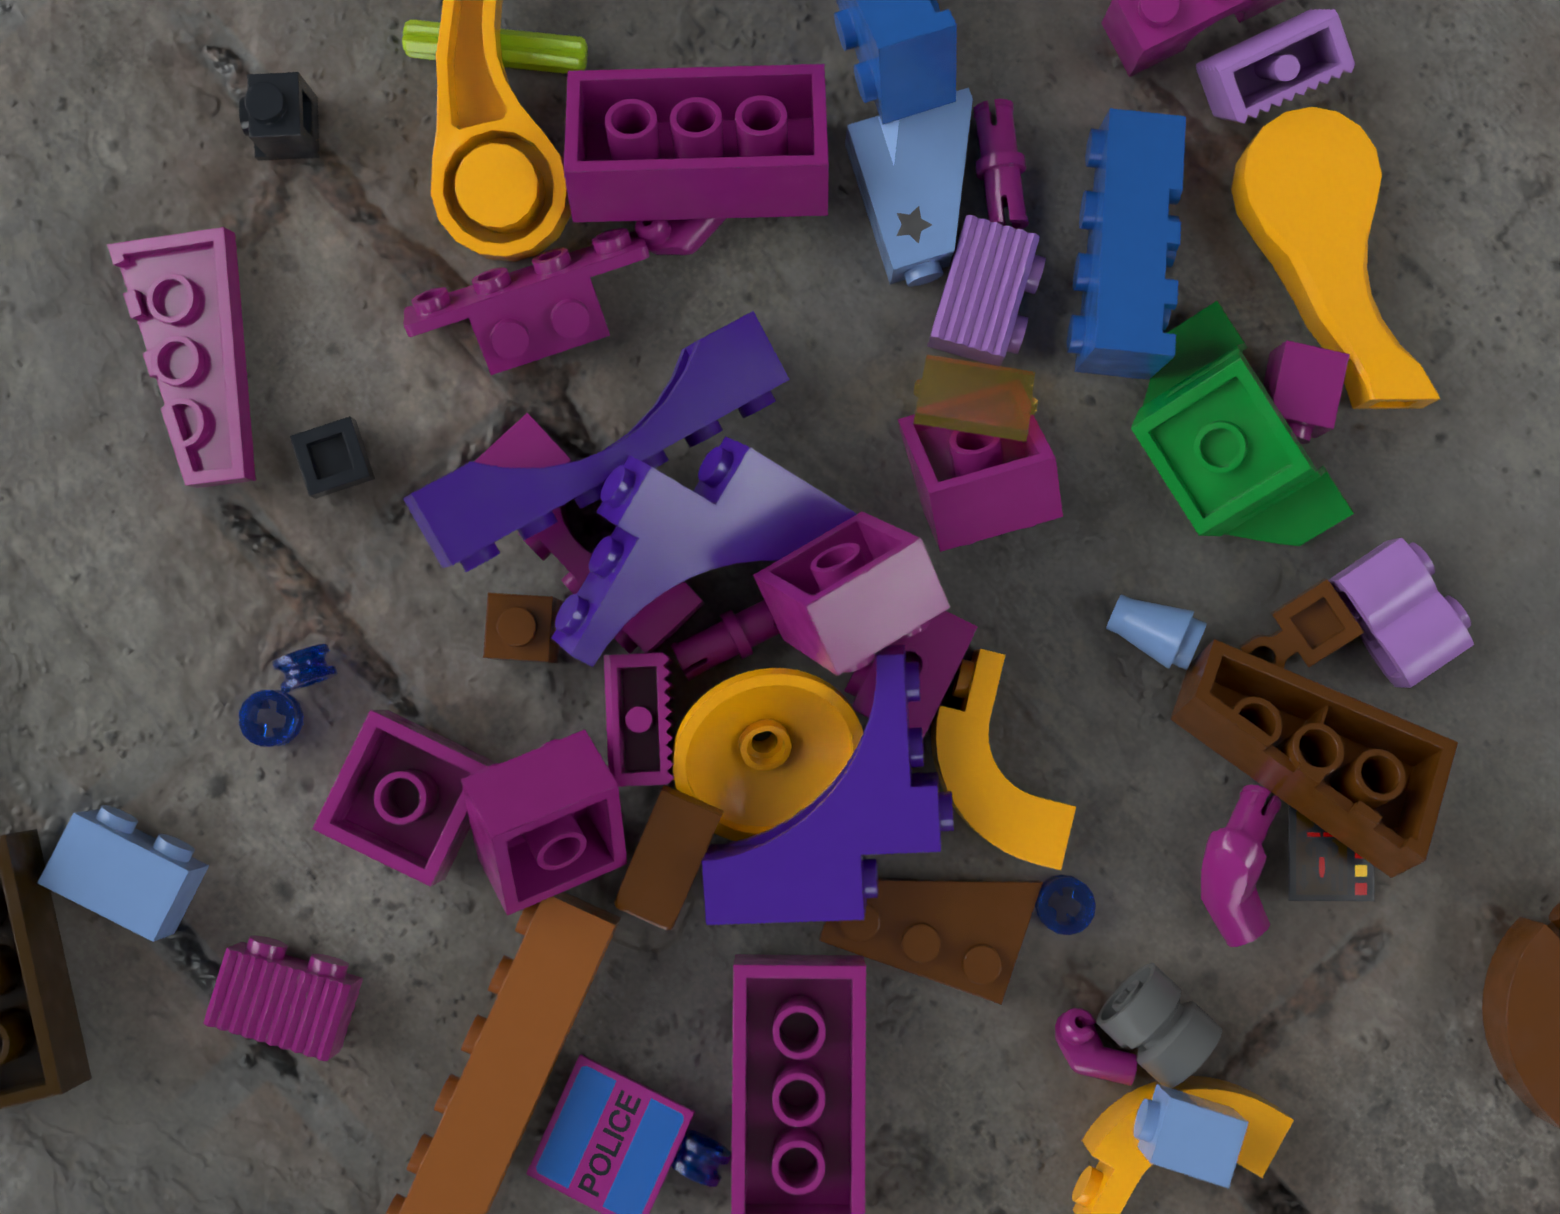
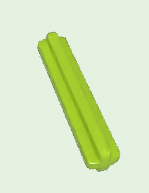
M413 19L406 21L402 36L403 50H405L406 55L410 58L436 60L441 22ZM500 28L502 62L506 68L568 74V71L586 69L588 46L586 40L582 37Z

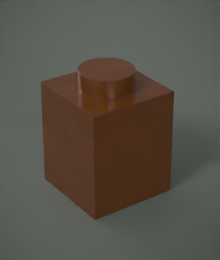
M488 593L483 658L558 664L559 644L551 637L556 631L555 620L562 606V601L552 596Z

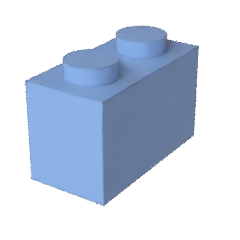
M102 805L100 810L95 809L73 813L38 884L152 942L175 934L209 865L192 857L195 849L188 843L166 834H159L156 839L135 828L138 820L134 816L115 807Z

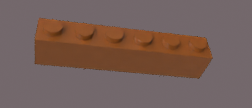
M561 892L523 909L515 928V932L524 936L514 959L504 955L488 988L489 992L498 996L488 1018L479 1014L475 1017L461 1047V1051L470 1054L469 1060L461 1077L450 1074L434 1106V1111L443 1114L434 1137L424 1133L420 1138L406 1169L416 1174V1177L406 1197L396 1193L386 1214L489 1213L621 917L566 892Z

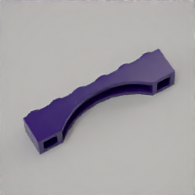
M754 311L682 349L673 374L653 407L626 435L601 452L580 461L545 468H504L471 461L403 499L441 567L446 568L460 562L464 571L468 572L499 555L500 551L495 542L518 530L522 539L525 540L557 523L558 520L552 510L574 499L579 509L601 499V491L606 479L616 467L625 464L629 455L653 468H657L669 460L664 451L665 448L683 438L688 447L691 448L723 431L718 421L719 418L738 409L742 418H746L776 401L771 390L790 379Z

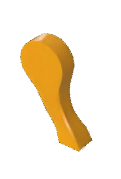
M443 0L436 50L437 126L431 172V197L438 220L456 242L487 259L516 262L539 255L560 237L571 216L564 177V159L541 128L521 106L510 87L502 62L500 40L503 0Z
M1317 107L1284 112L1262 127L1236 163L1231 187L1236 214L1254 242L1272 264L1294 301L1305 326L1322 348L1350 354L1344 385L1352 409H1423L1440 400V395L1422 365L1400 345L1386 325L1371 293L1367 270L1368 238L1382 178L1377 149L1362 127L1340 112Z

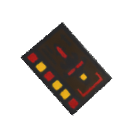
M1289 805V901H1375V866Z

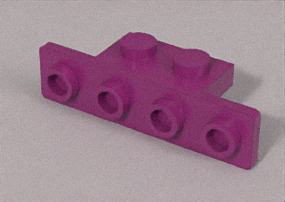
M615 228L595 236L592 239L593 245L570 253L564 247L551 249L535 256L532 259L533 265L510 273L505 267L494 268L475 276L471 281V286L450 293L445 287L425 291L415 296L411 300L412 305L404 309V328L408 337H413L469 318L491 375L610 336L609 328L591 277L649 258L650 254L644 238H639L635 231L629 233L627 228Z

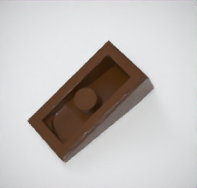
M663 785L614 901L615 907L664 930L673 929L724 811Z

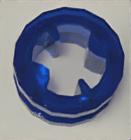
M328 644L307 647L284 655L272 662L274 670H279L284 675V682L280 684L282 693L318 684L338 674L336 666H329L326 662V655L330 652Z
M261 690L251 694L243 702L239 711V726L242 734L253 744L260 747L282 746L291 742L300 733L303 726V710L295 697L282 690ZM270 700L277 702L276 712L286 716L284 727L273 728L274 736L272 737L266 735V724L257 721L259 709L271 708L268 702Z
M1063 874L1049 877L1042 883L1035 904L1036 915L1041 922L1055 933L1063 935L1077 934L1087 928L1095 916L1096 909L1094 895L1089 887L1073 876ZM1062 888H1074L1073 899L1081 904L1080 911L1076 917L1067 913L1068 921H1055L1057 911L1048 905L1051 895L1056 892L1063 896Z
M688 1129L671 1167L695 1182L709 1187H717L722 1179L718 1172L719 1166L728 1165L732 1158V1153L721 1143L709 1136Z

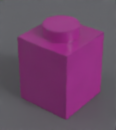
M1286 340L1270 352L1263 386L1300 444H1309L1311 438H1317L1334 429L1350 354Z

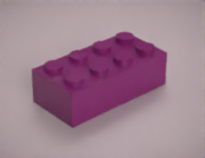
M825 64L568 71L564 177L573 222L828 216L829 163Z
M735 954L733 964L731 1214H865L866 964L864 957L861 955Z

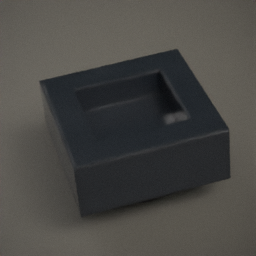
M351 416L290 436L310 497L317 499L375 479L357 421Z

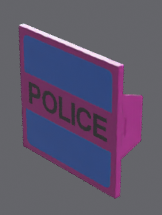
M580 1054L526 1175L602 1214H650L696 1111Z

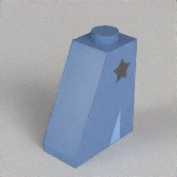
M969 87L956 91V102L890 123L882 124L878 115L847 125L845 146L890 284L906 280L908 287L923 285L943 276L942 268L950 265L955 251L973 100Z

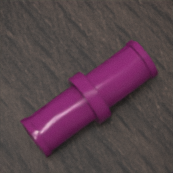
M994 99L997 124L993 126L988 100L983 101L973 107L980 150V159L976 161L975 168L977 178L984 181L988 220L1006 226L1004 208L1008 207L1012 227L1014 229H1024L1029 225L1021 174L1026 171V160L1024 154L1018 152L1013 102L1008 99Z
M765 600L736 614L730 609L719 615L720 622L679 643L675 642L670 645L688 681L739 655L741 660L753 655V647L780 634Z

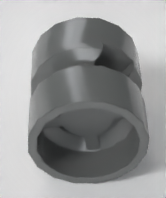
M1149 963L1135 971L1117 988L1102 1007L1096 1023L1122 1048L1127 1046L1131 1049L1138 1048L1136 1061L1158 1083L1173 1088L1184 1082L1207 1060L1222 1036V1028L1195 1002L1190 1001L1181 1004L1182 990L1154 963Z

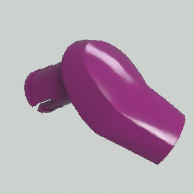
M1246 785L1242 788L1240 798L1226 827L1212 831L1209 835L1203 857L1201 900L1229 947L1242 946L1256 940L1271 925L1261 903L1256 884L1267 858L1262 843L1275 815L1281 808V801L1275 795L1270 798L1268 805H1264L1271 791L1258 785Z

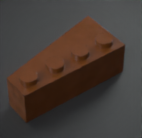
M1215 639L1189 664L1170 720L1390 878L1426 861L1458 745L1457 741Z

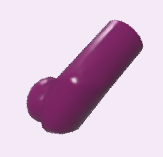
M727 218L636 221L635 232L639 238H644L648 251L655 255H691L700 249Z
M1072 1008L1057 1018L1055 1040L1074 1072L1127 1086L1133 1084L1137 1071V1055L1104 1047L1094 1026L1096 1021L1090 1012L1082 1008Z

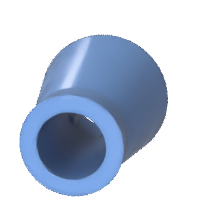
M1121 594L1106 629L1117 633L1167 669H1170L1171 664L1187 670L1207 623L1193 618L1195 611L1135 600Z

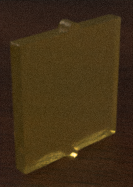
M927 355L922 379L916 380L914 384L913 394L918 397L914 424L1026 442L1030 415L1036 414L1038 400L1033 397L1035 372Z

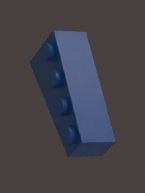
M836 0L840 11L834 13V19L841 45L844 51L855 49L859 63L853 67L860 96L864 103L874 101L882 124L956 102L957 24L949 9L940 12L937 0Z
M1110 108L1099 129L1091 128L1089 132L1085 166L1095 168L1093 191L1085 190L1083 193L1079 215V228L1089 230L1087 253L1078 252L1073 274V290L1083 291L1080 315H1071L1067 334V353H1076L1075 372L1149 380L1175 357L1176 334L1163 333V331L1168 326L1171 310H1175L1177 306L1178 280L1166 279L1165 276L1166 267H1172L1180 246L1181 221L1179 216L1169 215V204L1177 205L1183 191L1186 116Z

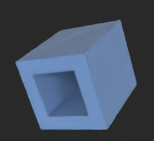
M1156 1084L1152 1100L1145 1098L1138 1109L1134 1124V1137L1139 1139L1137 1147L1150 1163L1229 1188L1249 1122L1231 1107Z

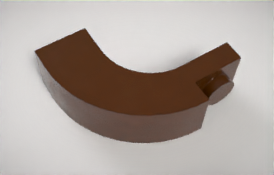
M1559 902L1549 914L1551 922L1548 925L1519 917L1503 936L1492 956L1486 973L1483 988L1482 1014L1485 1036L1492 1058L1508 1086L1538 1118L1560 1129Z

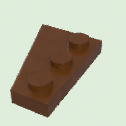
M878 878V898H867L865 919L824 921L819 941L1002 1005L1043 882L1040 880L983 881L982 879L917 880Z

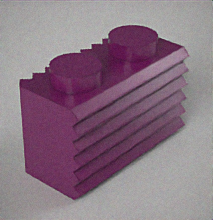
M667 654L604 655L608 769L616 780L618 787L668 785L675 778L672 772L674 764L672 762L673 745L671 743L675 740L676 735L671 730L676 723L670 717L676 711L670 706L675 698L669 693L675 686L669 681L674 673L668 668L674 660Z
M251 935L248 943L241 941L227 947L203 1022L204 1025L216 1027L222 1031H229L231 1034L241 1035L244 1038H252L257 1042H266L268 1045L278 1046L281 1049L291 1050L294 1053H301L307 1057H315L320 1061H329L341 1051L355 1008V1002L359 996V989L363 982L362 977L347 973L348 962L324 954H311L309 961L286 955L288 947L286 943L258 935Z

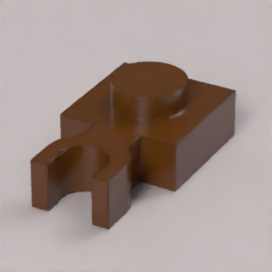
M1324 578L1271 612V615L1280 626V630L1272 635H1256L1239 647L1248 654L1257 647H1269L1274 653L1272 664L1282 668L1285 667L1286 660L1298 652L1309 668L1363 634L1364 631L1329 580Z

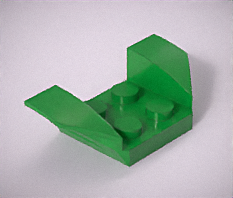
M1218 300L1167 332L1169 334H1176L1175 357L1150 378L1143 406L1139 408L1131 430L1199 536H1222L1225 534L1269 543L1301 546L1354 514L1324 465L1316 469L1242 352L1248 347Z

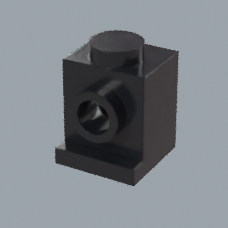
M300 73L247 74V92L245 97H241L239 102V117L244 135L249 136L254 142L255 158L258 161L320 158L318 97Z

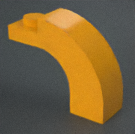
M984 649L974 650L971 661L962 659L955 677L952 696L962 698L960 709L957 710L939 705L932 720V755L939 781L944 791H952L953 807L959 816L982 838L1021 860L1061 870L1076 806L1028 794L1014 786L999 770L989 745V723L1006 655Z
M1189 1076L1184 1082L1173 1087V1089L1231 1107L1249 1122L1237 1164L1263 1178L1294 1119L1278 1106L1261 1096L1224 1080ZM1157 1081L1143 1085L1115 1101L1095 1120L1081 1140L1091 1156L1100 1161L1096 1168L1089 1165L1082 1172L1072 1193V1201L1076 1202L1072 1209L1074 1214H1121L1138 1181L1147 1169L1153 1165L1137 1147L1139 1139L1134 1137V1124L1142 1101L1145 1098L1152 1100L1156 1084H1160Z

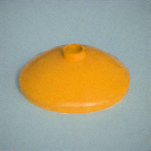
M766 668L748 671L733 676L710 689L685 715L675 736L672 749V762L674 764L672 772L675 777V786L678 791L724 811L715 834L732 841L745 839L777 826L812 803L830 786L845 767L859 744L863 729L855 710L846 697L825 680L810 673L787 668ZM761 732H772L770 737L763 741L753 740V737Z

